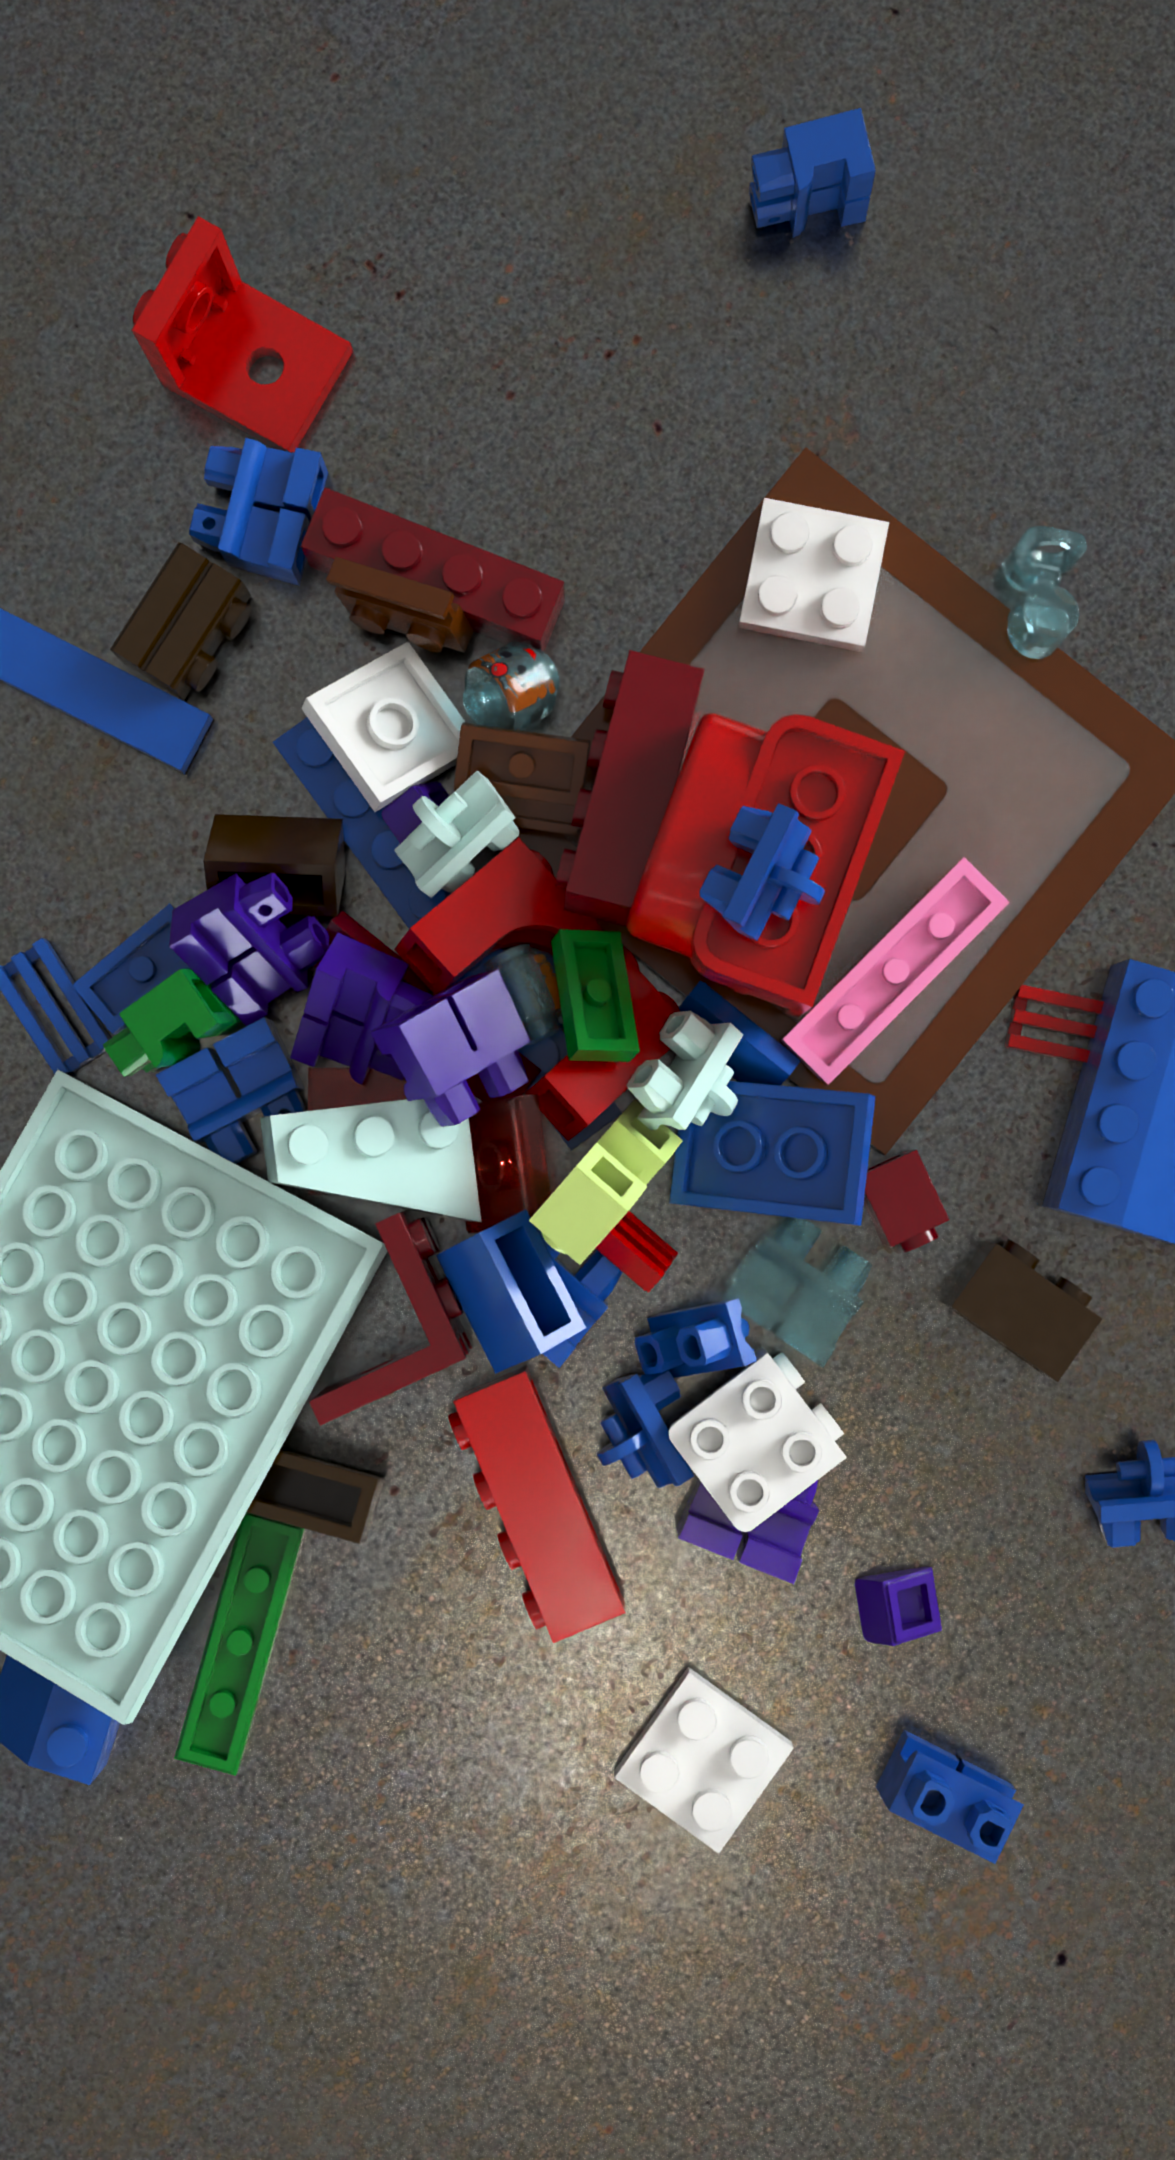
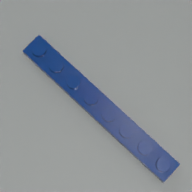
M308 717L272 742L327 818L343 819L344 841L409 929L451 894L440 889L431 898L418 888L413 874L394 851L400 843L381 815L383 809L387 806L376 812L373 811ZM499 949L484 957L455 983L468 976L499 969L531 1041L517 1049V1051L542 1070L531 1085L532 1087L568 1055L565 1034L554 1019L547 1023L545 1022L543 1013L535 998L536 994L503 949ZM613 1102L592 1123L569 1141L557 1129L556 1131L572 1151L620 1116L622 1112L616 1103Z

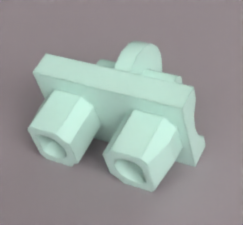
M476 771L439 807L427 797L421 796L413 804V809L422 823L394 851L413 874L418 888L432 898L440 889L450 893L454 892L473 876L475 868L470 861L487 846L493 851H503L519 836V829L513 822L516 817L491 782L479 771Z
M692 1011L674 1012L669 1016L659 1032L660 1040L677 1054L669 1068L659 1059L646 1060L642 1065L638 1066L627 1084V1088L644 1106L637 1119L650 1130H657L660 1125L686 1130L690 1122L702 1126L710 1112L721 1116H729L738 1103L736 1095L727 1087L734 1071L726 1063L744 1034L731 1023L709 1024Z

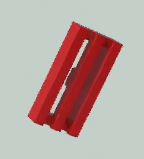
M1021 985L1014 996L1004 1047L1079 1063H1087L1090 1050L1021 1036L1022 1026L1027 1025L1090 1039L1094 1038L1097 1026L1026 1011L1027 1001L1095 1015L1101 1014L1104 1001Z
M630 1211L596 1247L602 1255L647 1292H650L661 1280L665 1271L678 1255L677 1251Z

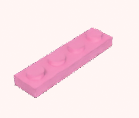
M963 857L780 1041L825 1086L829 1085L1010 902Z

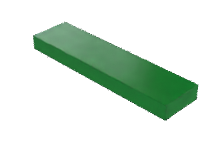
M248 1512L243 1517L236 1533L174 1759L235 1776L238 1773L306 1529Z

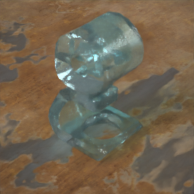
M1046 526L1028 528L1001 564L1000 568L1009 584L1014 589L1025 591L1009 612L1007 629L1009 640L1013 647L1026 657L1043 659L1052 655L1077 626L1080 616L1078 604L1073 595L1058 585L1061 572L1071 570L1087 550L1086 540L1080 533ZM1045 545H1057L1066 548V550L1057 553H1046L1036 548Z

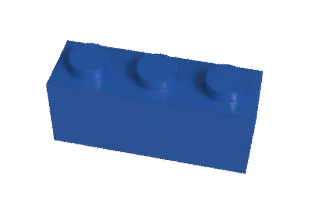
M7 1655L0 1674V1743L28 1766L91 1785L107 1765L120 1723Z

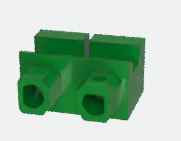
M179 969L119 1013L127 1027L105 1042L103 1047L120 1073L127 1077L134 1075L141 1069L146 1073H151L161 1067L173 1066L200 1051L199 1038L233 1034L244 1027L245 1024L211 990V983L206 985L191 969Z

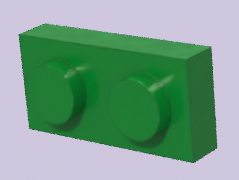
M560 929L551 940L569 1061L630 1062L640 1052L621 932Z

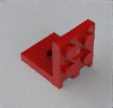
M198 216L188 234H179L172 243L166 258L167 270L155 291L152 289L147 290L137 303L133 314L134 327L132 332L162 386L274 449L294 453L295 448H298L352 355L351 342L242 282L222 229ZM272 356L282 361L284 364L283 372L275 382L259 384L250 378L251 367L259 358Z

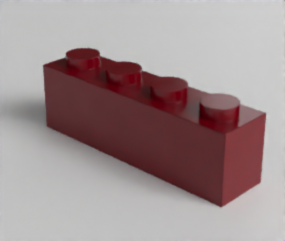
M324 487L301 544V549L309 566L327 574L335 557H339L452 592L455 596L453 603L460 605L474 632L504 644L514 642L509 644V646L524 652L526 651L522 648H529L539 658L543 657L565 602L564 581L326 487Z
M629 650L624 673L615 670L611 671L603 702V708L613 710L608 731L596 728L587 767L598 769L592 791L580 788L571 826L582 828L576 851L564 848L555 883L556 887L566 889L565 911L626 926L639 882L679 775L705 669Z

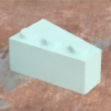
M404 1099L271 1115L260 1118L267 1178L270 1183L463 1221L481 1222L469 1118L457 1125L441 1127L428 1109L424 1099L413 1101Z

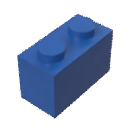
M526 1209L436 1255L495 1374L541 1355L586 1329L536 1227L529 1221L530 1216Z

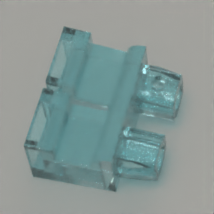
M787 1217L776 1227L770 1237L762 1233L718 1295L724 1301L739 1298L743 1314L824 1368L837 1347L835 1343L851 1317L858 1312L864 1303L857 1295L865 1284L872 1264L849 1248L841 1245L824 1272L821 1273L805 1262L804 1258L823 1231L806 1219ZM800 1284V1286L798 1287V1289L796 1290V1292L794 1293V1295L792 1296V1298L790 1299V1301L787 1303V1305L785 1306V1308L782 1309V1308L784 1307V1305L786 1304V1302L788 1301V1299H789V1298L791 1297V1295L793 1294V1292L795 1291V1289L797 1288V1286Z

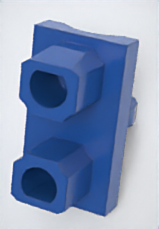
M779 803L773 813L746 806L740 808L730 829L729 840L735 847L753 855L743 875L716 864L714 868L710 869L699 891V896L708 905L721 913L722 917L739 934L758 941L771 913L782 919L790 920L799 899L819 905L825 894V890L820 885L810 880L820 858L812 852L803 849L812 832L811 829L797 819L799 813L796 810Z
M739 1298L660 1313L647 1318L651 1332L635 1338V1346L643 1372L646 1375L669 1370L673 1378L744 1367L756 1362L754 1349L745 1340L750 1328L748 1322L741 1318L742 1307Z
M669 1370L650 1375L642 1374L638 1376V1374L617 1378L602 1387L615 1411V1414L600 1422L611 1442L596 1454L603 1466L621 1460L631 1479L640 1476L648 1470L657 1488L671 1483L674 1486H680L694 1477L690 1466L670 1441L669 1430L658 1412L681 1397L680 1389Z
M1155 1440L1140 1441L1137 1446V1460L1117 1462V1473L1085 1475V1493L1098 1517L1100 1530L1108 1546L1112 1548L1135 1546L1136 1543L1141 1541V1520L1160 1519V1529L1165 1538L1175 1541V1457L1162 1458Z

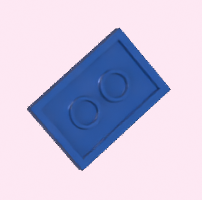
M729 1081L727 1087L738 1099V1103L731 1115L721 1116L710 1112L702 1126L690 1122L686 1130L678 1129L677 1136L683 1142L675 1151L669 1203L861 1226L876 1096L867 1093Z

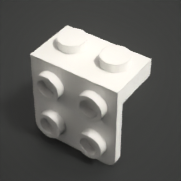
M762 1347L754 1352L757 1359L756 1362L746 1365L745 1369L672 1423L668 1431L672 1444L732 1524L742 1532L753 1530L847 1458L835 1442L844 1433L821 1403L811 1410L796 1391L805 1381L783 1352L772 1359Z

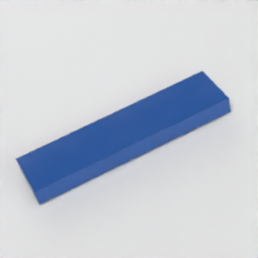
M0 608V681L183 774L186 773L213 721L210 714Z

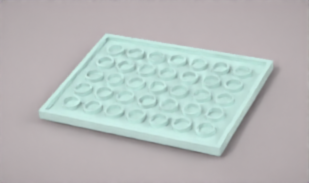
M60 1070L56 1071L0 1170V1651L125 1725L133 1723L384 1259L387 1249L383 1242Z

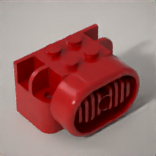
M711 712L703 715L691 740L626 922L628 932L633 937L690 957L691 963L698 973L707 979L733 988V991L742 995L749 994L787 1008L785 1014L798 1018L813 1007L905 751L806 715L793 714L782 717L771 726L768 732ZM779 803L796 810L799 813L797 819L811 829L812 832L803 849L812 852L820 858L810 880L820 885L825 890V894L819 905L799 899L790 920L782 919L771 913L758 941L739 934L722 917L721 913L708 905L699 896V891L710 869L714 868L716 864L743 875L753 855L735 847L729 840L730 829L740 808L746 806L773 813Z

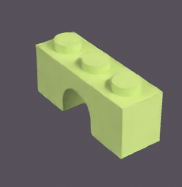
M636 1099L633 1100L529 1219L541 1231L544 1240L549 1246L562 1254L569 1255L579 1265L583 1263L627 1214L645 1191L649 1181L665 1165L683 1142L666 1125H660L657 1130H650L637 1118L644 1106Z

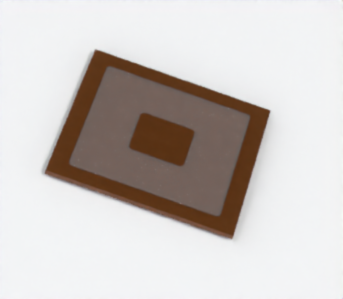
M805 447L765 498L889 522L866 644L863 651H853L738 628L763 504L762 500L642 648L640 653L705 669L681 767L700 719L703 715L711 712L767 732L782 717L793 714L811 716L905 751L813 1007L963 857L1010 902L829 1085L825 1086L801 1061L788 1077L795 1085L802 1088L867 1093L876 1096L870 1145L886 1156L1175 794V740ZM605 695L571 736L572 738L590 740L589 753L596 728L608 731L613 710L603 708ZM587 767L584 789L593 790L598 769ZM518 827V837L529 849L535 850L545 857L552 867L554 877L557 878L564 848L577 850L582 828H578L576 836ZM596 918V923L603 931L621 932L623 947L687 997L701 980L784 1047L786 1046L780 1040L811 1010L809 1009L798 1018L785 1014L787 1010L785 1007L749 994L742 995L733 991V988L707 979L698 973L692 965L690 957L633 937L624 925Z

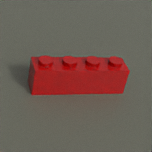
M527 1365L457 1394L453 1401L457 1411L448 1415L449 1422L461 1450L472 1447L481 1471L473 1474L475 1486L486 1510L497 1506L506 1528L505 1531L497 1534L498 1540L510 1569L513 1570L521 1566L531 1590L522 1593V1597L535 1629L538 1630L546 1626L552 1642L555 1643L624 1614V1598Z

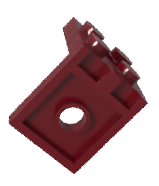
M406 1210L377 1222L375 1225L428 1340L325 1387L309 1401L320 1426L466 1359V1355L470 1353L469 1349L473 1348L459 1318L464 1310L448 1278H441L432 1259L433 1255L440 1252V1247L425 1216L415 1220L411 1211Z

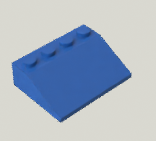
M1127 959L1110 967L1101 1001H1104L1101 1014L1096 1016L1094 1025L1097 1026L1094 1038L1090 1039L1087 1050H1090L1087 1063L1082 1065L1042 1207L1175 1245V972L1133 959Z

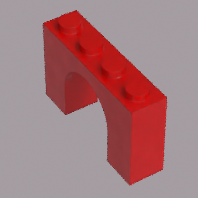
M518 837L415 923L394 950L436 995L452 986L479 961L496 950L512 946H526L542 950L553 956L551 940L560 929L603 930L596 923V918L564 910L566 889L555 886L556 878L554 877L551 865L543 855L529 849ZM623 947L640 1052L630 1062L569 1061L568 1055H566L525 1093L567 1141L592 1123L628 1089L627 1084L638 1066L642 1065L646 1060L660 1059L670 1050L660 1040L659 1032L671 1014L680 1012L679 1006L670 996L658 991L640 972L635 957L625 947Z

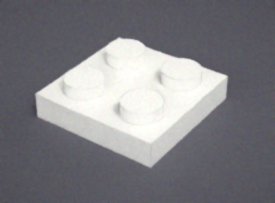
M764 498L738 628L862 652L866 644L889 522Z
M409 642L402 644L305 699L301 708L374 812L392 803L411 786L424 784L457 763L460 730L465 720Z
M688 1667L616 1767L614 1778L714 1851L720 1853L794 1747L789 1739Z

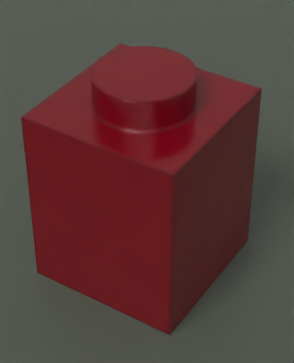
M917 1149L906 1150L868 1168L864 1206L882 1245L893 1247L900 1244L903 1252H908L939 1237L935 1227L950 1219Z

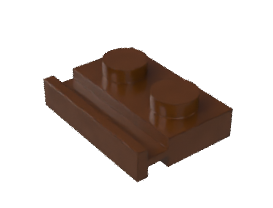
M335 557L326 581L328 584L336 586L334 592L349 612L350 621L355 625L376 634H384L386 628L406 634V638L413 644L432 652H441L444 646L465 653L474 629L460 605L453 603L455 596L452 592Z
M463 722L460 730L454 792L476 771H479L491 782L516 817L513 822L517 827L577 836L578 827L571 826L580 788H584L590 740Z

